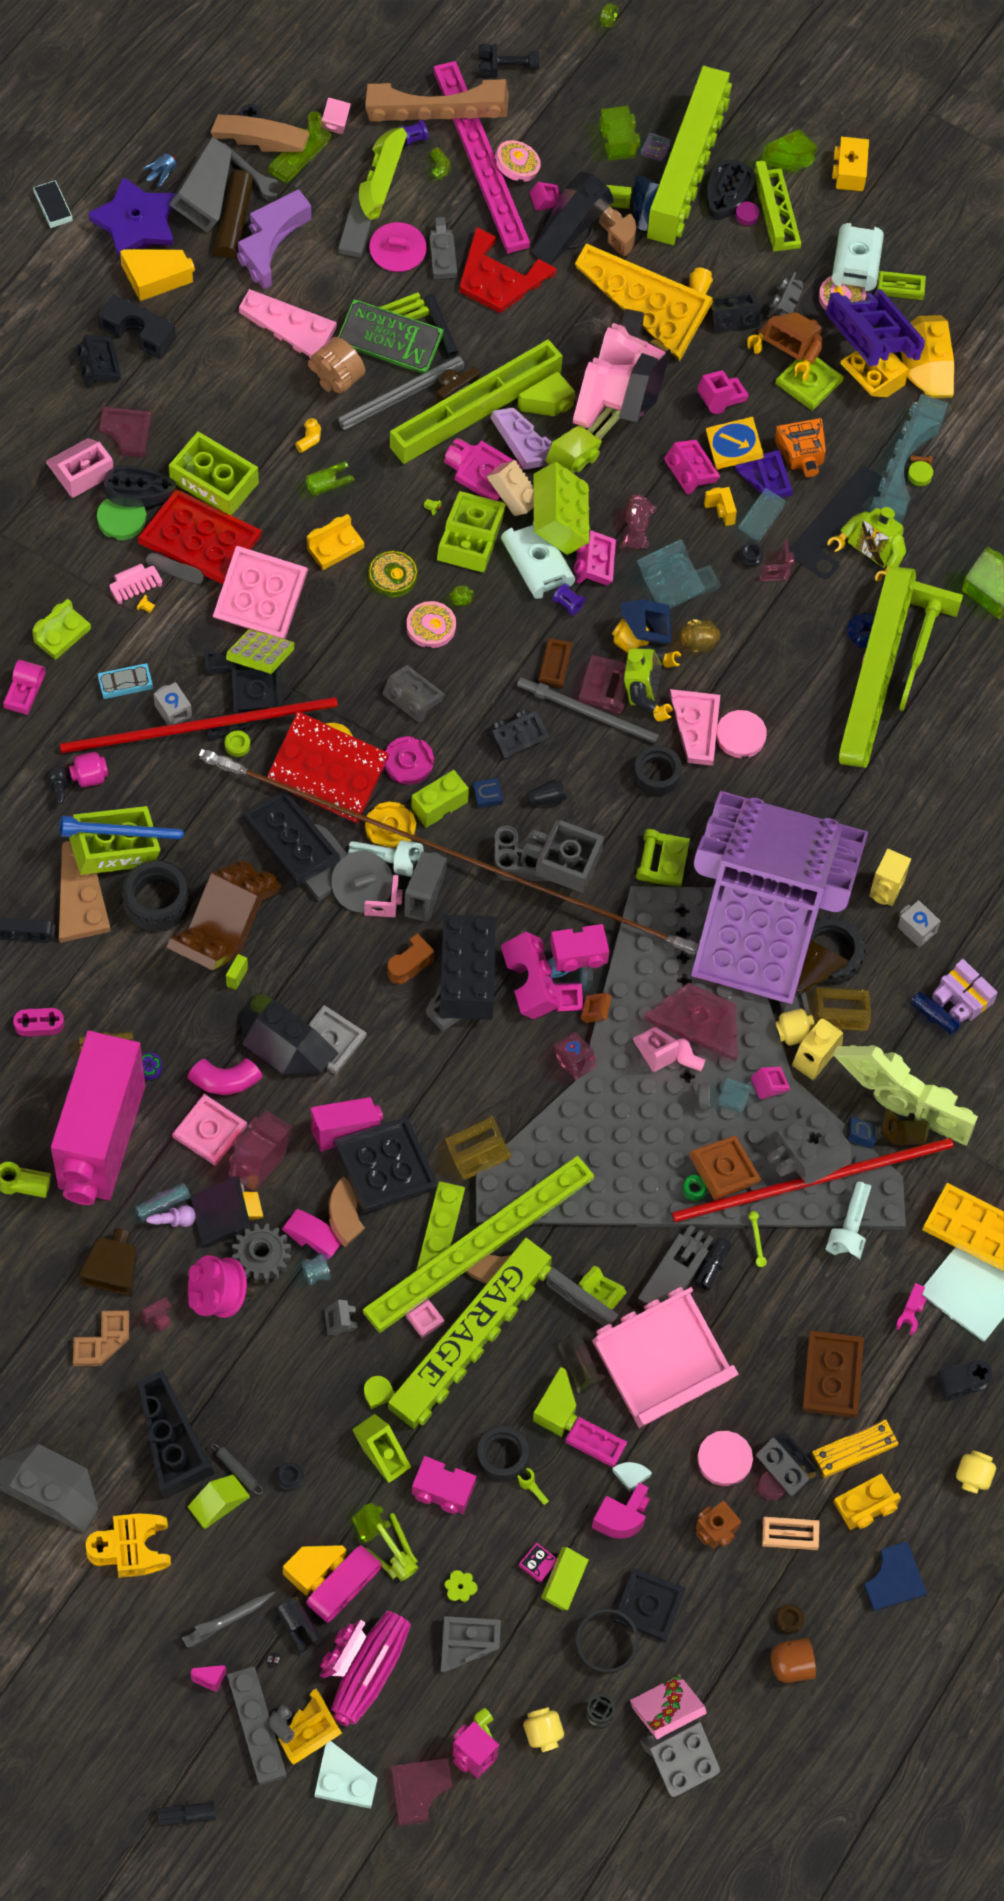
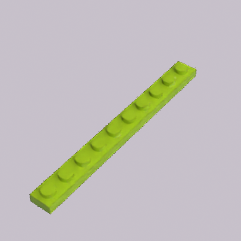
M576 1156L363 1309L364 1315L376 1330L381 1333L594 1180V1174L579 1156Z

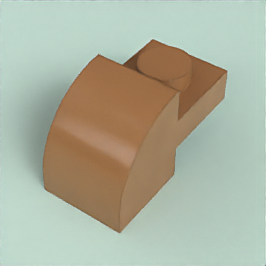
M609 206L599 216V224L609 232L608 244L622 257H625L634 247L636 222L631 214L622 218L617 210H613Z

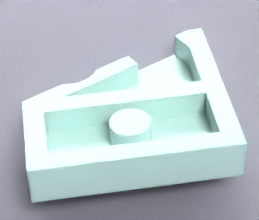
M333 1742L326 1743L315 1797L371 1809L377 1777Z

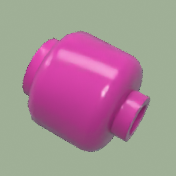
M97 752L77 755L74 758V765L69 766L72 781L77 780L82 788L100 785L104 782L105 777L108 776L104 756L100 757Z

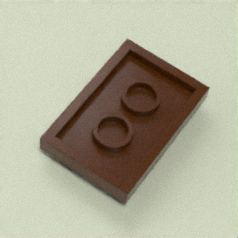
M810 1330L802 1411L857 1418L864 1337Z

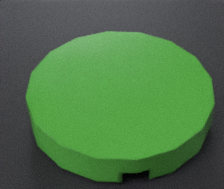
M108 498L101 503L97 512L99 529L106 536L117 538V540L132 539L140 534L144 529L143 526L147 519L145 507H124L113 503Z

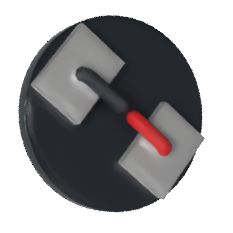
M272 1653L268 1657V1665L271 1667L278 1665L280 1655Z

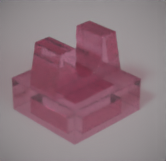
M164 1297L143 1309L141 1316L146 1324L154 1321L158 1329L162 1331L170 1326L171 1322L166 1313L170 1311L171 1304L167 1297Z

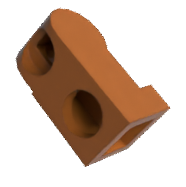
M418 933L410 939L408 950L401 955L391 957L388 962V978L394 984L406 983L434 962V950Z

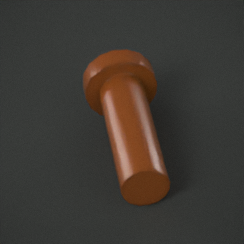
M911 455V462L923 461L930 466L932 465V456L921 457Z

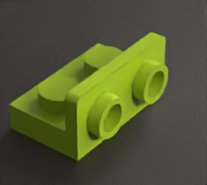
M67 599L62 604H57L51 614L45 619H40L34 625L32 630L34 643L56 660L91 630V624L73 609L72 602Z

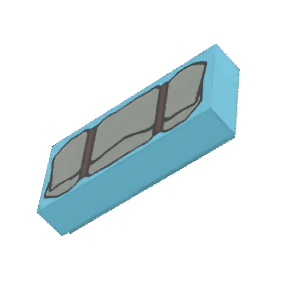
M147 663L98 673L103 699L153 689Z

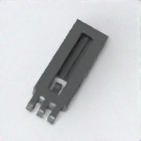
M693 1225L688 1227L684 1235L679 1234L638 1297L637 1304L644 1308L645 1305L657 1299L660 1303L669 1299L667 1294L677 1288L682 1287L685 1291L702 1266L704 1258L707 1257L708 1248L712 1244L714 1237L709 1235L704 1243L700 1242L705 1232L699 1230L695 1238L691 1235L696 1228ZM690 1254L694 1255L688 1267L677 1262L680 1256L682 1260L687 1262Z

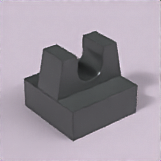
M337 1300L324 1309L328 1335L337 1336L340 1333L350 1332L358 1328L357 1322L350 1321V1316L356 1312L354 1306L348 1305L347 1300Z

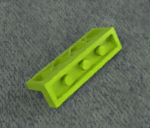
M757 161L754 170L755 184L773 252L801 248V240L782 168L767 170L765 161ZM777 177L779 183L775 187L772 186L770 178ZM774 195L783 199V203L780 206L776 204ZM779 213L788 218V222L785 225L781 223ZM784 232L791 235L794 241L784 242Z

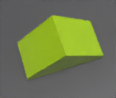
M233 1474L209 1482L190 1503L188 1509L205 1530L249 1499L250 1496Z

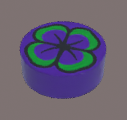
M143 1053L145 1080H154L162 1072V1061L155 1053Z

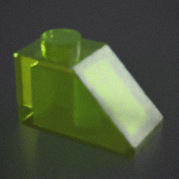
M798 129L766 144L760 161H765L768 166L797 171L803 167H809L814 162L818 146Z

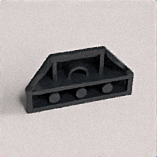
M257 993L241 1012L243 1046L283 1076L311 1073L322 1074L328 1064L339 1054L313 1027L273 998Z

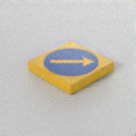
M753 417L706 428L716 470L764 458Z

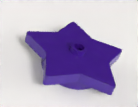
M123 178L113 201L89 212V220L110 233L118 257H121L120 251L144 249L152 245L171 246L173 245V236L168 226L167 218L173 208L169 203L175 193H146L129 180Z

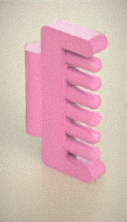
M139 564L114 575L116 582L110 584V591L116 602L122 604V597L124 600H127V594L130 598L134 594L139 595L137 587L141 593H144V587L146 590H150L151 587L155 588L156 585L161 587L162 579L154 566L144 569L143 565Z

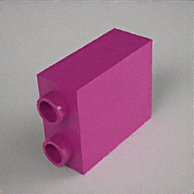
M87 1031L51 1145L58 1189L64 1190L63 1196L74 1203L92 1205L96 1198L111 1201L145 1089L140 1042Z

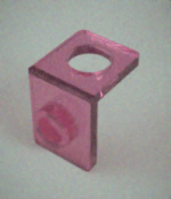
M788 539L783 540L781 550L783 564L762 565L761 581L789 579L790 569L794 566L793 552H789ZM772 570L780 571L778 574L775 575L767 574L769 571Z

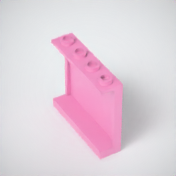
M682 1287L677 1288L667 1294L669 1299L662 1303L658 1299L644 1306L646 1311L639 1315H636L635 1311L627 1314L620 1319L622 1323L614 1328L611 1324L604 1326L596 1331L598 1336L592 1340L638 1428L739 1375L734 1365H728L690 1294L693 1291L692 1287L685 1291Z

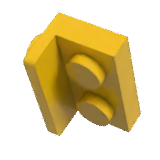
M348 514L333 519L330 524L322 528L314 529L307 536V550L322 570L364 549V542L352 527L351 517Z
M880 1474L838 1496L833 1502L849 1529L852 1530L857 1526L859 1529L867 1527L874 1522L873 1518L880 1514L887 1516L893 1513L898 1508L897 1505L901 1496L899 1493L894 1494L883 1474Z

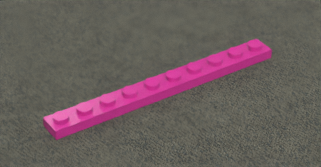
M456 61L434 66L433 72L443 96L468 91ZM454 118L453 122L506 252L511 253L530 248V241L503 175L496 165V158L480 119Z

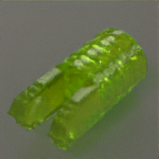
M344 461L306 475V483L310 493L316 496L353 482L352 475L344 476L336 480L334 475L335 472L346 469L348 467L347 462Z

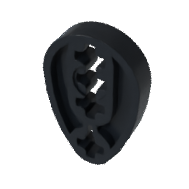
M729 160L719 163L713 169L706 194V204L709 215L712 218L723 220L736 213L739 204L748 201L755 185V175L748 165L740 161ZM736 171L740 172L737 174L736 182L732 184V190L725 192L728 189L729 182L733 179V174ZM723 202V206L720 208V210H717L716 208H718Z
M122 465L114 467L107 472L103 490L106 497L117 505L144 507L167 501L174 493L176 483L173 479L162 473L142 467Z

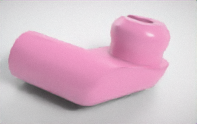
M678 1039V1062L701 1072L706 1059L693 1055L688 1040Z

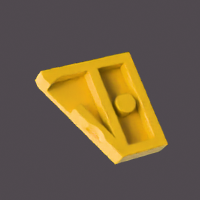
M317 1689L311 1692L310 1696L312 1699L303 1711L299 1709L293 1717L292 1723L289 1726L295 1733L293 1740L289 1743H284L278 1738L293 1765L342 1734Z

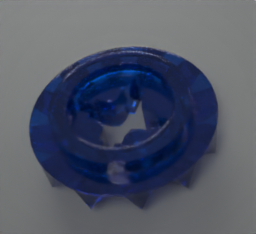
M866 612L861 615L855 614L854 618L849 621L848 636L855 645L867 648L871 633L869 631L864 632L863 628L864 625L866 627L873 626L876 613L872 615Z

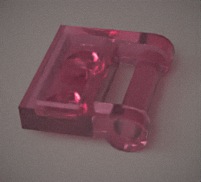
M591 655L578 701L608 709L615 714L622 713L624 708L623 699L626 692L624 681L626 663ZM613 672L618 673L620 677L614 697H606Z

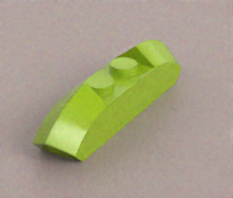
M403 127L387 131L373 146L372 150L375 153L372 166L376 169L375 171L370 170L367 181L361 183L359 187L360 205L364 214L370 220L377 219L380 216L407 136Z

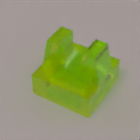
M374 1503L364 1505L352 1518L364 1543L372 1541L381 1534L376 1527L378 1523H381L385 1530L391 1526L389 1521H382L380 1514L384 1510L381 1506H375Z

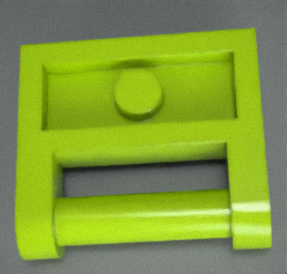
M653 829L645 830L643 836L645 845L641 865L636 872V878L645 882L681 887L690 839L662 834ZM655 844L663 845L658 872L650 870Z

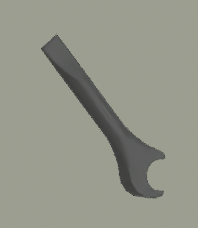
M232 150L230 160L241 170L252 175L261 197L269 202L276 201L277 193H272L270 190L278 187L277 180L258 173Z
M275 1592L252 1599L214 1620L195 1626L196 1630L193 1633L182 1637L187 1648H191L204 1642L220 1629L260 1608L275 1596Z

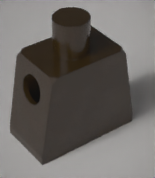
M116 1228L112 1240L105 1238L97 1240L81 1270L80 1278L82 1285L132 1297L137 1252L135 1246L127 1244L130 1237L129 1231Z

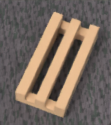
M763 1517L762 1546L818 1550L819 1520ZM769 1525L813 1528V1532L769 1529ZM769 1536L813 1539V1541L769 1538Z

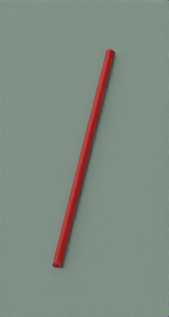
M332 697L60 743L61 753H68L297 714L298 711L304 713L338 707L337 698Z
M951 1138L853 1163L811 1184H805L802 1178H797L672 1212V1218L675 1223L954 1147Z

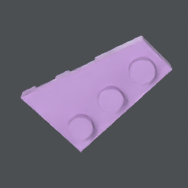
M514 408L492 412L491 420L523 469L550 465L545 460L552 442L546 436L541 438L533 430L534 426Z

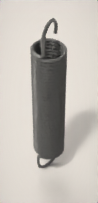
M224 1447L219 1448L216 1457L249 1490L259 1485L258 1481Z

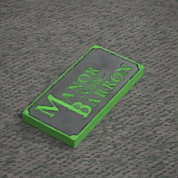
M354 299L338 337L345 340L357 352L423 374L430 368L444 331L441 328Z

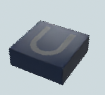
M498 778L473 782L477 808L503 804Z
M851 1116L847 1122V1140L872 1149L876 1142L875 1124Z

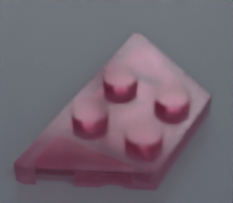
M686 984L679 989L677 994L670 995L663 1000L661 1005L652 1011H647L644 1016V1020L736 1062L738 1058L736 1004L695 985Z

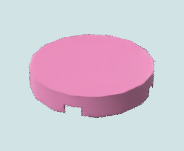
M736 710L729 712L721 718L717 725V742L719 747L730 756L735 758H742V756L751 757L762 750L766 742L767 729L764 722L756 714L749 711Z
M718 1431L707 1436L702 1442L697 1460L700 1471L707 1480L716 1485L730 1486L731 1484L743 1481L749 1474L753 1456L749 1444L739 1434L730 1431Z

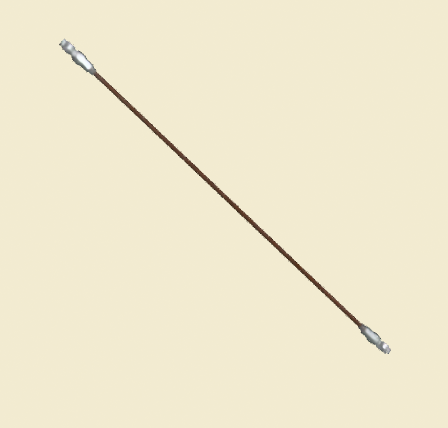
M203 749L199 754V759H203L211 765L216 764L220 770L237 775L251 776L667 940L673 947L679 948L687 954H697L699 943L692 939L668 936L249 771L248 768L227 756H218L210 750Z

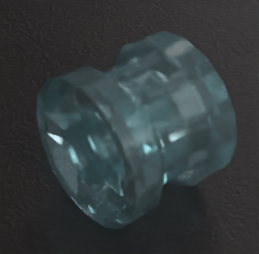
M323 1254L317 1255L313 1260H301L309 1286L316 1284L321 1279L325 1281L331 1279Z

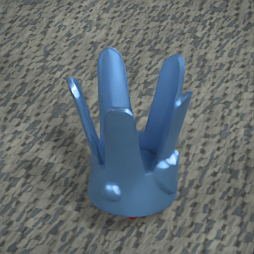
M165 153L154 163L144 167L143 170L149 168L153 170L146 180L151 181L162 173L157 184L159 188L168 174L177 168L176 161L174 160L175 157Z

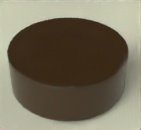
M792 1604L782 1606L775 1616V1624L784 1634L797 1633L804 1623L803 1612L799 1607Z

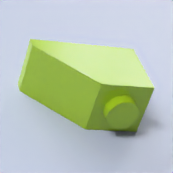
M557 371L520 393L518 409L522 412L556 416L572 408L575 391Z
M560 1367L534 1411L533 1422L562 1437L566 1429L571 1431L578 1416L575 1415L576 1402L566 1369Z
M372 1415L352 1429L363 1451L388 1483L411 1468L389 1424L377 1415Z

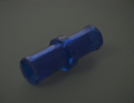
M921 991L910 1002L912 1006L927 1016L928 1021L931 1023L935 1022L951 1036L961 1026V1022L944 1010V1006L940 1003L937 1005Z

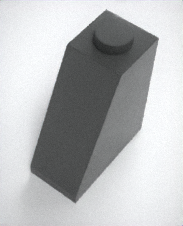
M435 852L421 853L405 892V917L430 923L446 872L447 858Z

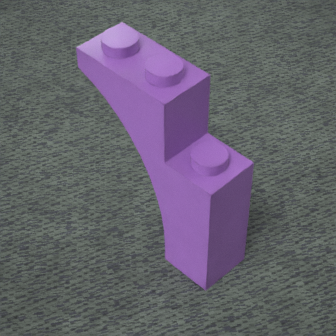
M299 189L250 213L251 224H249V229L252 235L238 242L239 253H237V258L240 264L248 268L252 280L255 283L258 282L263 290L272 286L270 263L280 242L294 229L311 221V205Z

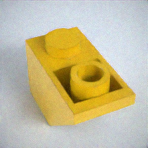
M343 1546L301 1547L283 1566V1575L308 1597L345 1560L346 1549Z

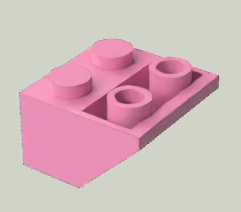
M87 438L46 460V464L70 496L74 498L103 482L107 472L113 468V459L99 441Z

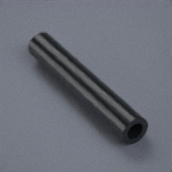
M428 294L423 299L429 310L434 326L444 331L441 342L448 358H454L459 354V351L434 294Z

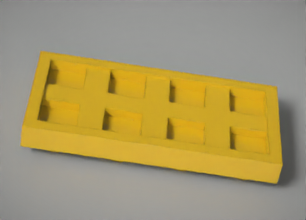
M947 1183L922 1230L1004 1272V1211Z

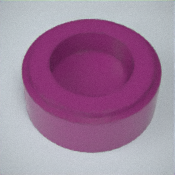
M742 202L737 206L736 220L745 226L754 225L759 219L760 210L752 202Z

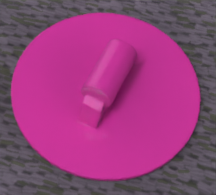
M400 222L389 223L380 227L373 234L370 240V253L373 260L380 267L393 272H404L415 268L421 263L426 254V241L421 232L409 224Z

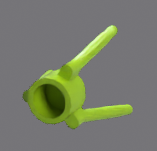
M391 1513V1521L405 1553L399 1551L381 1523H378L376 1527L395 1555L390 1560L392 1566H389L370 1549H365L383 1564L382 1568L388 1572L392 1579L398 1577L400 1581H404L419 1569L416 1565L418 1561L411 1552L395 1514Z

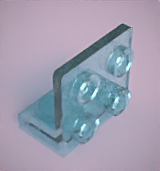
M682 539L637 560L641 575L655 602L668 604L669 609L705 592V587L689 559Z

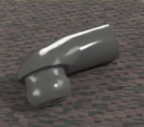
M280 1705L277 1710L271 1713L269 1725L284 1743H289L295 1736L294 1731L287 1725V1719L292 1716V1712L285 1705Z

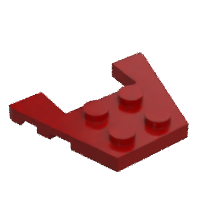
M477 227L461 280L460 293L501 313L521 300L525 293L531 289H537L541 286V282L547 278L551 279L556 275L557 268L540 259L536 261L527 275L524 276L486 256L495 244L496 237Z

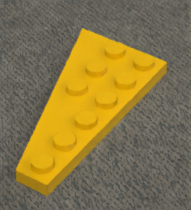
M589 244L584 246L575 262L576 268L624 311L625 309L644 312L642 328L653 338L671 350L670 353L679 361L681 360L713 302L712 297Z

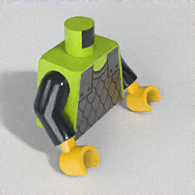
M643 645L637 647V649L629 650L624 681L630 705H638L649 713L653 712L655 719L662 722L671 718L667 713L672 712L673 709L669 704L657 706L656 698L662 667L661 662H663L666 668L679 666L680 664L676 663L674 658L681 657V654L678 651L665 654L664 650Z

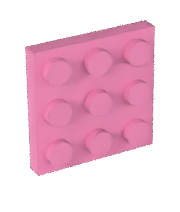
M236 546L213 617L247 629L250 628L285 639L308 568Z

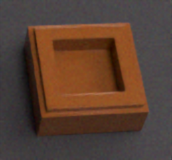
M608 993L587 995L581 1019L586 1023L607 1020L612 996Z

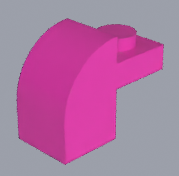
M723 370L703 375L697 389L710 412L714 414L723 413L727 406L745 402L749 396L738 378L728 379Z
M638 1483L626 1506L606 1496L593 1519L592 1528L617 1539L635 1535L645 1523L646 1516L641 1513L645 1511L650 1501V1498L646 1497L649 1487Z

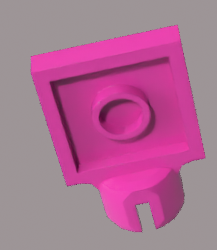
M455 439L452 442L455 445L449 446L444 459L445 464L457 471L454 480L481 497L499 501L500 495L486 476L500 464L513 461V459L482 440L478 445L473 446L462 439ZM517 462L516 464L519 465V469H522L521 464Z

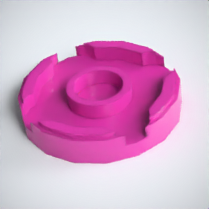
M405 736L395 739L386 748L385 752L389 753L390 756L384 769L392 780L400 784L411 785L420 783L431 773L434 756L432 749L425 741Z

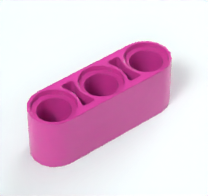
M362 1545L358 1546L311 1594L306 1604L326 1623H329L378 1573L383 1564Z

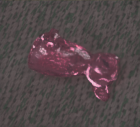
M631 495L628 499L626 520L630 532L619 544L620 548H624L627 545L635 549L640 547L648 548L649 542L644 532L649 525V516L655 513L656 507L651 505L641 495Z

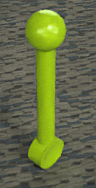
M751 1211L748 1217L752 1221L757 1250L755 1262L757 1266L763 1267L766 1265L767 1260L762 1254L757 1223L759 1214L756 1211Z

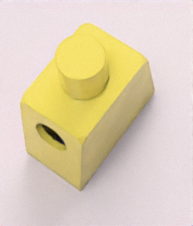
M821 1018L800 1044L792 1066L814 1080L834 1056L833 1054L837 1046H842L843 1032ZM812 1055L814 1061L809 1060L807 1057Z

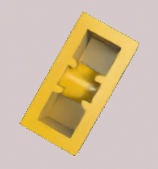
M841 137L840 146H835L834 160H838V164L833 166L832 179H836V189L864 191L867 176L869 139Z

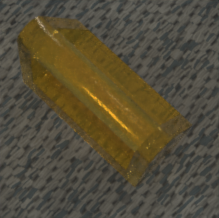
M817 987L816 1024L823 1018L838 1029L868 1031L871 1021L869 990ZM823 998L863 1000V1009L824 1008Z
M494 1116L445 1138L454 1163L464 1180L476 1175L477 1172L485 1171L512 1158ZM493 1128L494 1136L459 1153L457 1152L455 1145Z

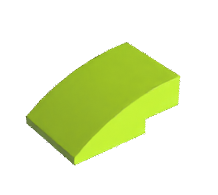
M459 491L438 547L437 560L484 573L500 529L506 503Z

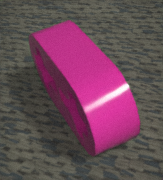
M55 1008L20 1010L13 1019L15 1031L21 1036L55 1035L64 1028L63 1014ZM51 1017H55L54 1026H49ZM23 1019L29 1020L28 1027H23Z

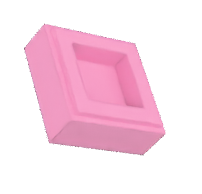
M429 1299L406 1314V1318L421 1338L442 1326L445 1321Z

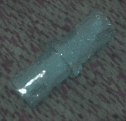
M182 1182L168 1191L156 1193L155 1197L135 1206V1210L143 1222L154 1214L170 1211V1207L191 1198L186 1185Z

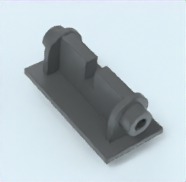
M793 272L788 278L783 277L777 286L779 292L769 303L771 309L768 313V318L773 314L781 316L793 313L796 306L794 303L798 302L804 289L803 282L794 279L796 272Z

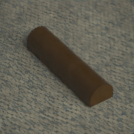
M235 170L230 173L214 256L238 259V242L242 240L253 186V177L246 171Z

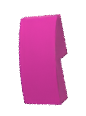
M299 1209L294 1211L282 1227V1230L299 1245L303 1246L307 1243L326 1260L332 1257L341 1244L329 1225Z

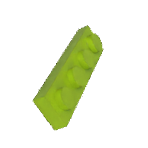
M439 1181L417 1270L451 1247L465 1187Z

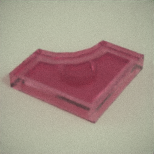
M103 407L100 432L109 434L117 440L121 448V455L145 457L152 412Z
M448 1758L391 1766L399 1826L428 1822V1810L433 1800L442 1792L452 1789Z

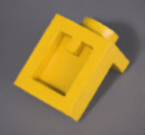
M718 487L706 491L705 508L717 506L719 518L723 517L725 526L735 525L737 511L730 488Z

